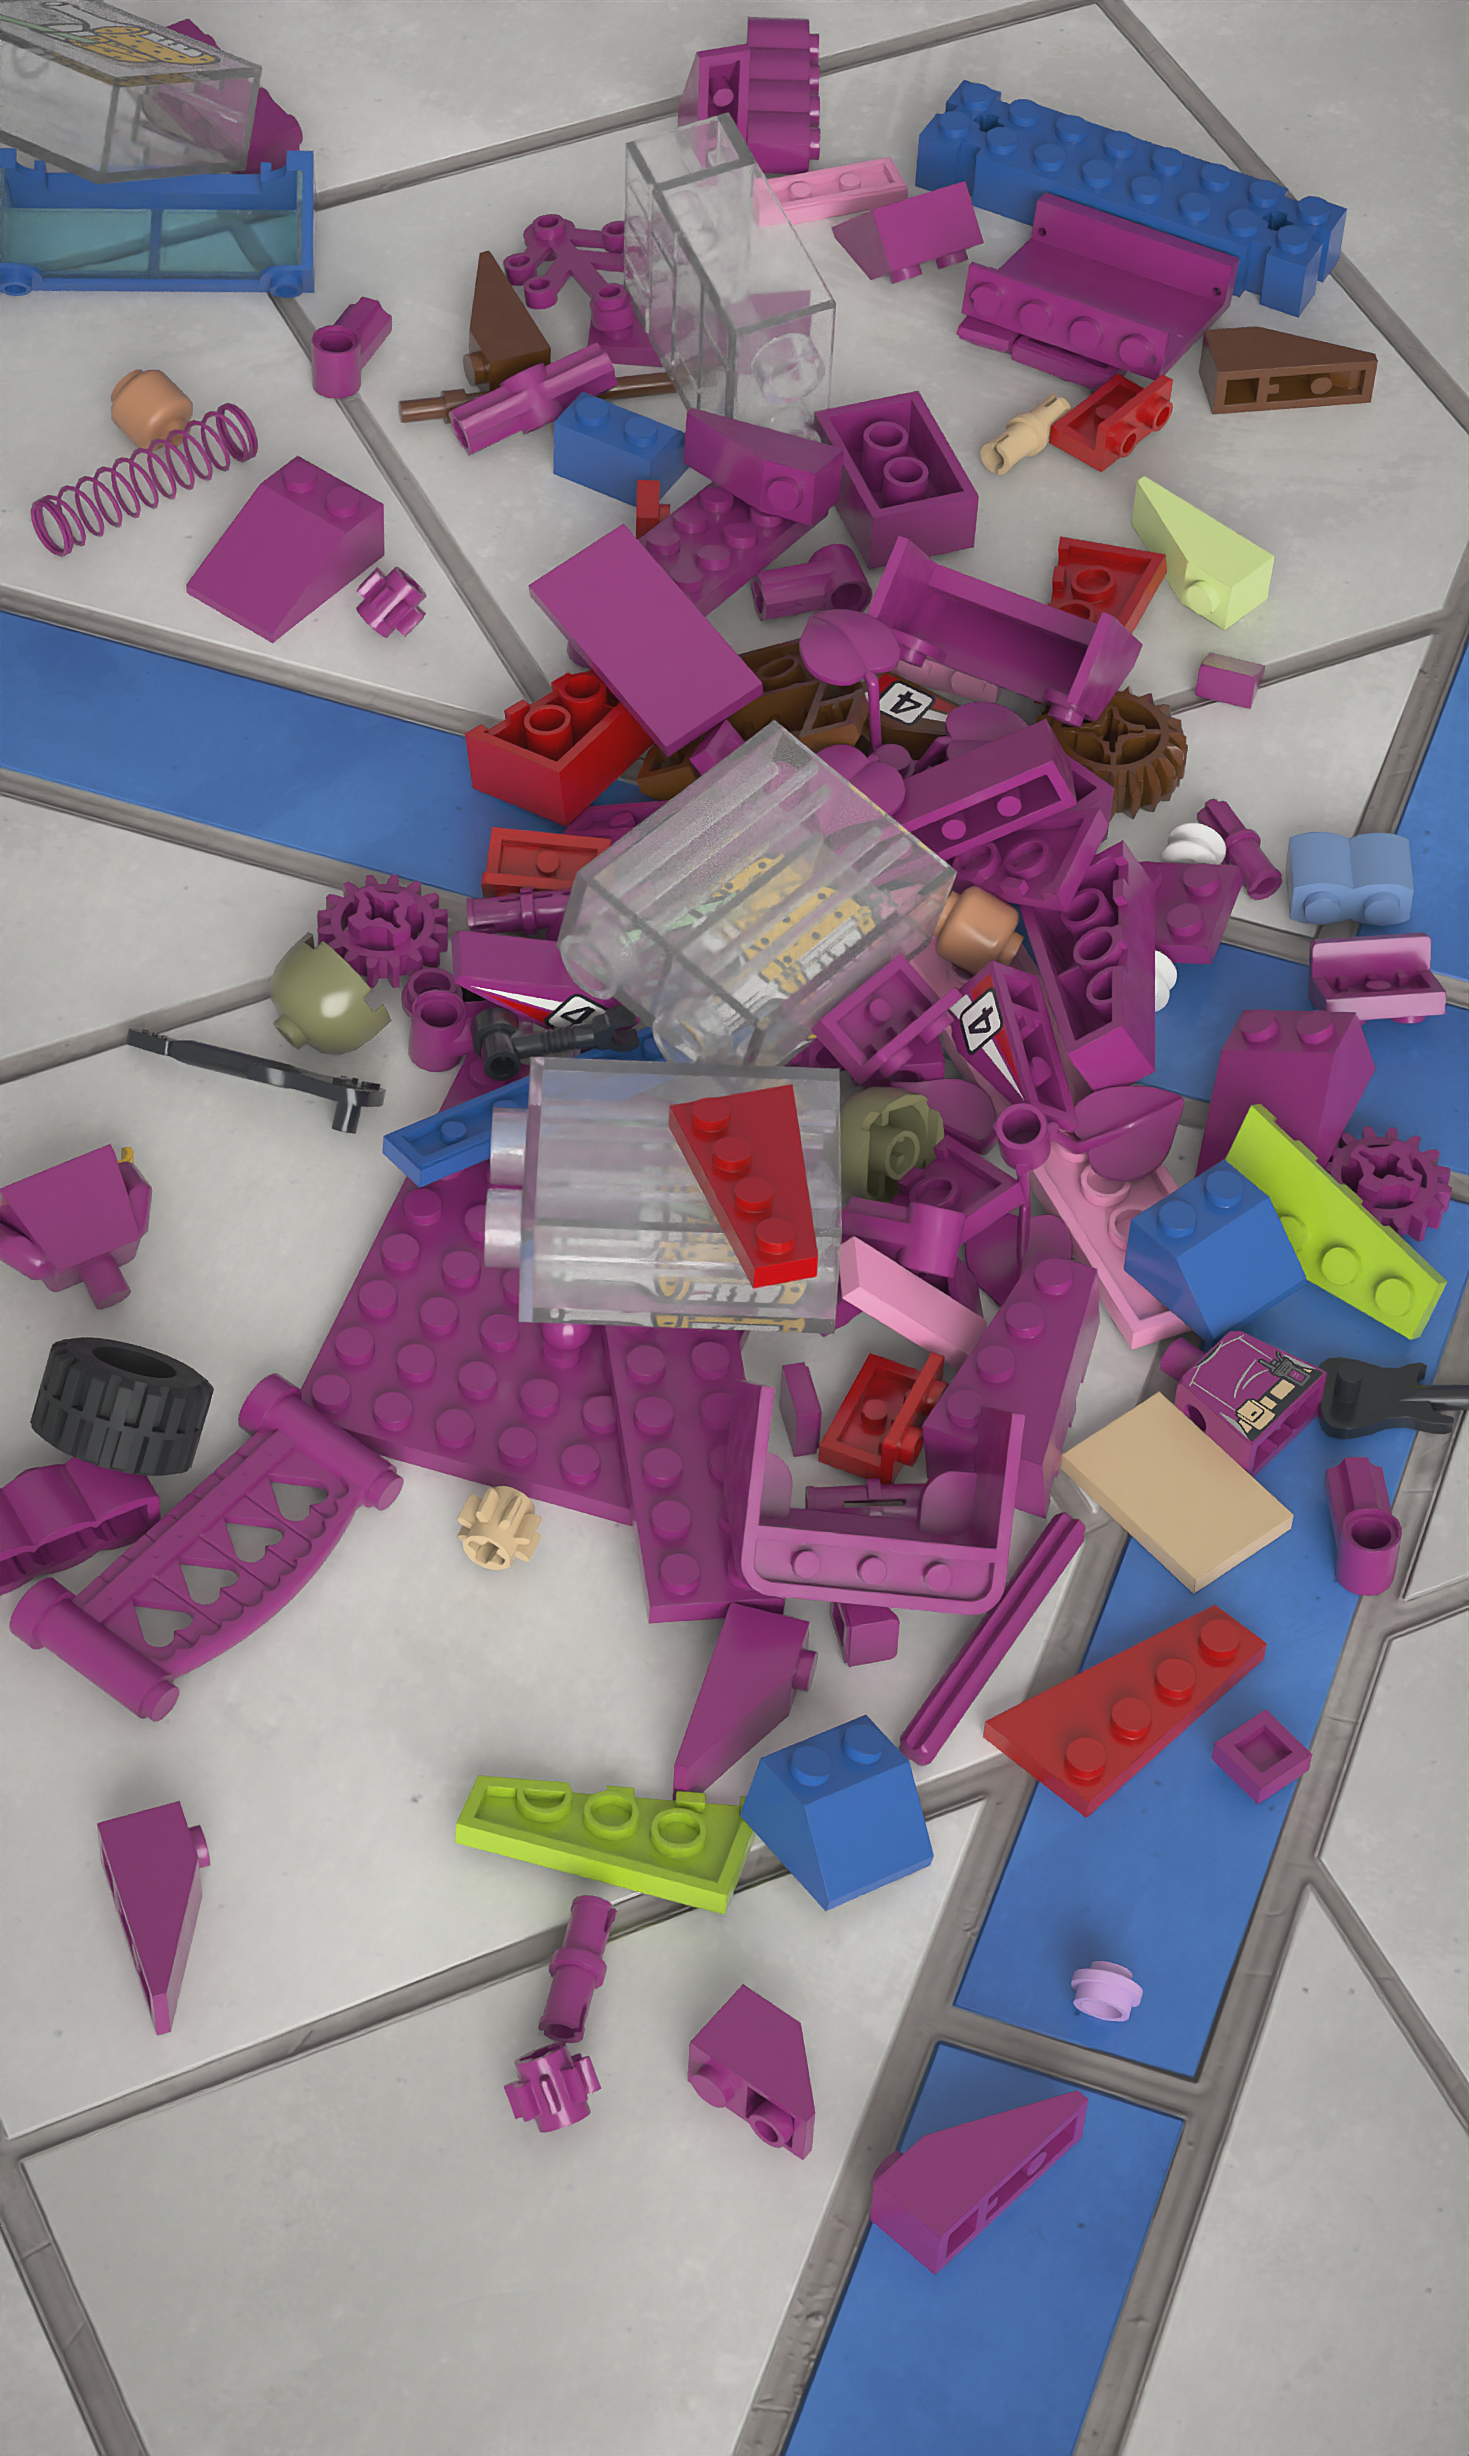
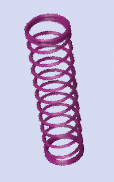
M227 402L219 406L217 412L210 411L205 413L202 421L192 420L188 422L184 431L172 430L169 432L166 440L157 438L151 441L148 449L137 448L133 450L130 459L120 457L115 460L112 468L104 466L98 468L94 478L83 476L78 479L76 487L69 485L61 487L57 497L46 495L34 501L31 507V520L34 530L40 541L52 554L60 557L66 556L71 553L73 544L80 547L85 546L86 534L75 511L61 499L64 492L68 490L75 492L77 510L84 525L93 535L102 537L105 527L100 512L110 525L116 528L122 525L123 517L118 502L129 516L136 519L140 516L141 511L136 493L146 506L155 509L158 507L159 502L157 489L163 496L173 500L176 498L177 493L175 480L181 487L190 491L194 488L195 483L193 471L201 479L209 481L213 473L211 462L216 468L226 472L229 471L231 463L229 453L234 459L242 463L255 457L258 451V438L255 428L241 408ZM225 410L235 415L241 423L249 442V453L243 435L237 426L225 416ZM216 416V426L219 435L210 426L205 424L208 418ZM226 423L233 429V431L239 438L243 451L237 446V444L232 439L227 429ZM195 425L201 426V438L205 450L193 436L188 434L190 427ZM205 429L216 439L225 456L226 466H221L213 456L206 439ZM177 434L183 435V446L187 459L175 445L170 443L173 436ZM187 438L203 456L208 469L207 476L203 475L194 463L189 451ZM165 444V454L170 470L159 456L152 452L155 445ZM169 447L185 465L189 474L190 485H186L175 470ZM140 453L147 454L148 468L152 480L147 472L134 462L136 455ZM152 457L166 473L171 483L172 494H168L157 479ZM123 462L129 463V472L134 489L123 475L116 471L118 464ZM134 467L149 484L155 501L153 504L145 498L140 490L135 477ZM111 472L112 486L117 500L111 491L98 481L101 473ZM116 476L130 492L135 503L136 513L131 512L123 501L117 487ZM83 482H93L94 496L99 510L93 501L80 490ZM98 486L112 502L117 513L118 522H114L103 507ZM80 496L94 512L99 523V532L95 531L87 520L81 506ZM61 505L76 522L82 541L79 542L73 536L71 527L62 512ZM43 507L56 520L64 539V549H61L49 536L44 523Z

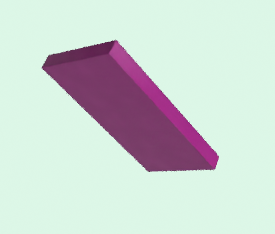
M624 523L528 585L530 597L667 757L763 694V684Z

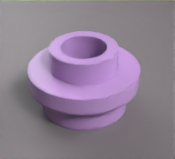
M1105 1961L1092 1962L1090 1969L1076 1970L1071 1981V1987L1076 1991L1073 2002L1074 2006L1090 2016L1108 2021H1125L1129 2019L1131 2008L1138 2006L1141 2002L1143 1989L1132 1981L1133 1974L1131 1971L1123 1966Z

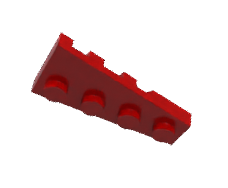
M1060 536L1058 545L1059 558L1057 566H1054L1052 577V596L1050 603L1047 605L1098 624L1102 612L1114 616L1133 634L1167 573L1166 554Z
M793 1084L721 1097H706L697 1101L669 1105L668 1126L752 1288L817 1277L818 1250Z
M1213 1605L985 1721L983 1738L1087 1818L1263 1661L1267 1643L1218 1606Z

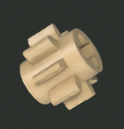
M507 1486L488 1488L483 1499L470 1494L456 1519L462 1524L457 1538L464 1541L463 1548L467 1556L478 1565L492 1570L510 1568L515 1557L529 1562L542 1537L537 1532L542 1518L535 1515V1507L532 1501L524 1493Z

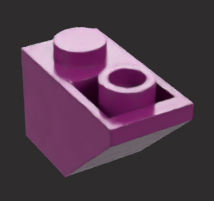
M742 1984L690 2041L687 2081L692 2084L697 2094L704 2101L717 2108L726 2107L748 2122L755 2134L765 2143L775 2148L784 2147L804 2160L812 2151L815 2106L801 2023Z

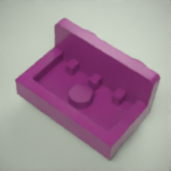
M1424 932L1316 939L1310 943L1308 997L1317 1010L1356 1012L1362 1026L1366 1023V1020L1390 1018L1398 1023H1418L1425 1020L1428 1015L1445 1014L1446 991L1430 971L1431 939Z
M900 953L820 1019L810 1030L861 1086L878 1070L888 1079L915 1055L908 1045L917 1037H920L928 1045L955 1020L947 1011L963 995L954 987L940 998Z

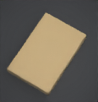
M1161 1392L1151 1396L1062 1454L1060 1469L1193 1594L1289 1531L1292 1526L1294 1515Z

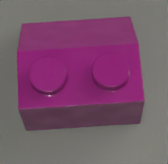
M965 181L870 210L831 227L834 238L870 280L889 275L892 284L922 275L920 265L936 260L938 270L969 260L966 250L984 243Z

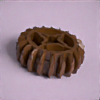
M1130 686L1124 691H1117L1096 722L1084 719L1080 728L1067 725L1049 717L1050 706L1047 705L1042 715L1037 716L1036 723L1044 719L1047 720L1066 755L1114 787L1110 821L1115 813L1123 812L1129 818L1134 819L1140 808L1148 812H1154L1157 804L1160 801H1170L1172 793L1176 787L1180 786V781L1185 773L1188 752L1186 736L1183 735L1181 720L1171 716L1170 706L1166 704L1155 705L1152 693L1139 697L1133 695Z

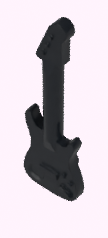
M129 1028L127 1045L163 1056H169L191 1066L283 1089H294L337 1101L332 1129L356 1134L361 1108L383 1106L386 1090L380 1088L381 1084L367 1081L359 1083L358 1078L353 1077L350 1079L342 1075L341 1077L327 1076L297 1068L290 1064L194 1040H177L165 1035L161 1036L155 1032L150 1033L149 1030Z
M1337 1357L1328 1358L1318 1367L1327 1373L1322 1401L1319 1403L1318 1418L1322 1430L1329 1437L1353 1439L1389 1428H1409L1431 1434H1447L1452 1431L1454 1418L1441 1415L1436 1411H1469V1385H1419L1418 1381L1424 1380L1427 1365L1421 1362L1400 1368H1383L1360 1360Z

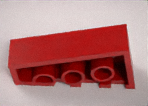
M592 668L586 672L575 674L567 672L551 682V693L532 704L523 699L505 709V720L488 729L480 724L465 733L472 787L474 789L567 827L655 743Z

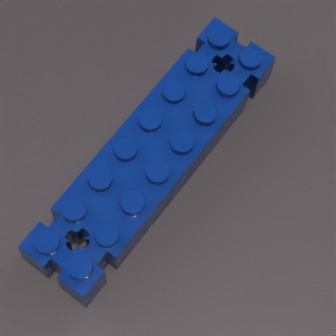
M963 80L946 101L945 113H936L919 135L916 187L934 191L965 181L969 196H972V205L974 207L1033 226L1037 200L1045 193H1049L1240 258L1233 296L1240 298L1244 291L1260 295L1259 305L1299 318L1315 295L1317 281L1324 282L1340 258L1347 208L1329 203L1316 196L1308 195L1300 201L1288 198L1289 189L1279 186L1275 182L1261 180L1231 170L1225 165L1211 163L1181 153L1177 149L1163 147L1133 137L1127 132L1109 129L1086 121L1079 116L1068 115L1038 105L1032 100L1018 99L1010 104L1001 101L1000 91L991 89L984 84Z

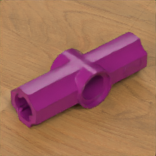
M596 342L547 366H544V363H540L501 382L499 384L500 388L459 405L448 414L451 419L453 432L460 446L470 456L521 431L525 435L557 420L582 392L595 397L607 393L618 385L615 369L607 352Z

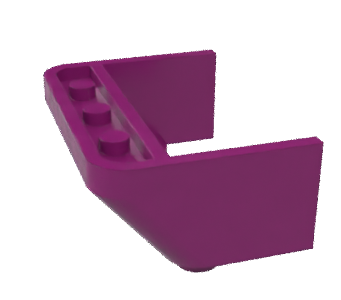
M901 536L897 538L867 612L868 615L878 619L892 631L899 645L900 661L922 668L925 659L1050 706L1049 717L1076 728L1081 727L1084 719L1096 722L1134 668L1143 646L1112 615L1102 612L1099 622L1096 624L939 565L913 542Z
M735 1380L724 1474V1493L735 1567L738 1576L746 1586L768 1596L961 1615L983 1614L999 1602L1006 1584L1025 1414L996 1407L982 1406L974 1472L947 1470L932 1476L920 1492L916 1520L791 1508L793 1486L791 1472L780 1457L767 1452L775 1388L748 1380Z

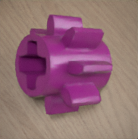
M397 566L387 576L377 567L356 590L364 598L356 607L357 612L372 629L385 638H388L395 629L406 637L426 615L418 606L427 597L426 593L410 575Z
M559 2042L535 2049L515 2060L514 2064L519 2080L504 2085L515 2119L523 2117L524 2122L535 2118L539 2132L544 2133L570 2126L586 2118L591 2113L587 2102V2094L600 2090L601 2085L590 2055L582 2057L581 2053L570 2056L566 2043Z

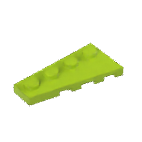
M1262 1104L1251 1105L1225 1160L1269 1196L1306 1275V1279L1408 1339L1413 1340L1421 1337L1448 1281L1389 1225L1383 1226L1361 1205L1363 1200L1346 1184L1340 1185L1316 1162L1318 1158L1300 1140L1294 1141L1275 1123L1277 1118Z
M478 1775L456 1822L455 1843L725 1915L756 1833L740 1816L746 1796H740L739 1806L705 1803L706 1793L676 1791V1800L634 1797V1787L607 1785L604 1791L587 1794L572 1792L568 1782Z

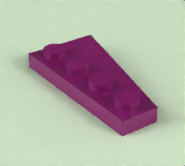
M946 1135L933 1147L936 1158L924 1170L912 1167L897 1182L900 1193L888 1204L909 1207L910 1202L966 1214L960 1245H962L987 1227L998 1223L1006 1214L1026 1202L1018 1180L949 1135ZM834 1242L818 1257L817 1277H814L813 1289L806 1303L796 1310H788L792 1315L823 1337L845 1326L852 1318L863 1312L842 1298L837 1248L840 1246V1242ZM907 1269L908 1271H910L911 1273H913V1274H915V1275H917V1274L920 1273V1272H918V1271H913V1270Z

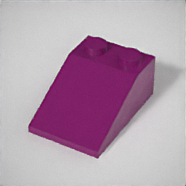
M297 455L260 483L186 584L187 594L269 642L274 643L385 555L384 504Z
M1268 1009L1242 1011L1221 1050L1195 1178L1226 1159L1251 1105L1262 1104L1277 1118L1275 1123L1294 1141L1300 1140L1318 1158L1316 1162L1323 1169L1325 1168L1376 1069L1356 1012Z

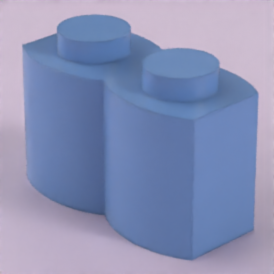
M1308 832L1289 838L1286 877L1291 919L1316 925L1339 923L1351 919L1362 924L1377 926L1398 924L1410 919L1414 886L1409 839L1390 833H1367L1347 838L1329 832Z

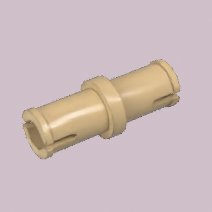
M1051 394L1044 398L1030 412H1021L1011 418L1007 423L1006 430L981 448L980 455L985 467L992 473H995L998 469V475H1003L1024 457L1035 456L1044 450L1050 438L1051 426L1072 410L1069 402L1062 396H1059L1056 400V394Z

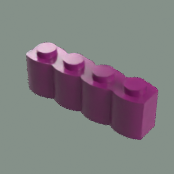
M748 17L746 44L751 49L746 173L800 174L809 172V160H819L820 96H818L820 65H818L819 34L810 33L809 19Z
M73 1457L65 1464L27 1469L17 1475L14 1480L3 1488H0V1596L25 1585L37 1575L53 1574L70 1569L88 1560L100 1550H113L125 1547L139 1540L161 1520L159 1496L146 1475L130 1474L103 1468Z

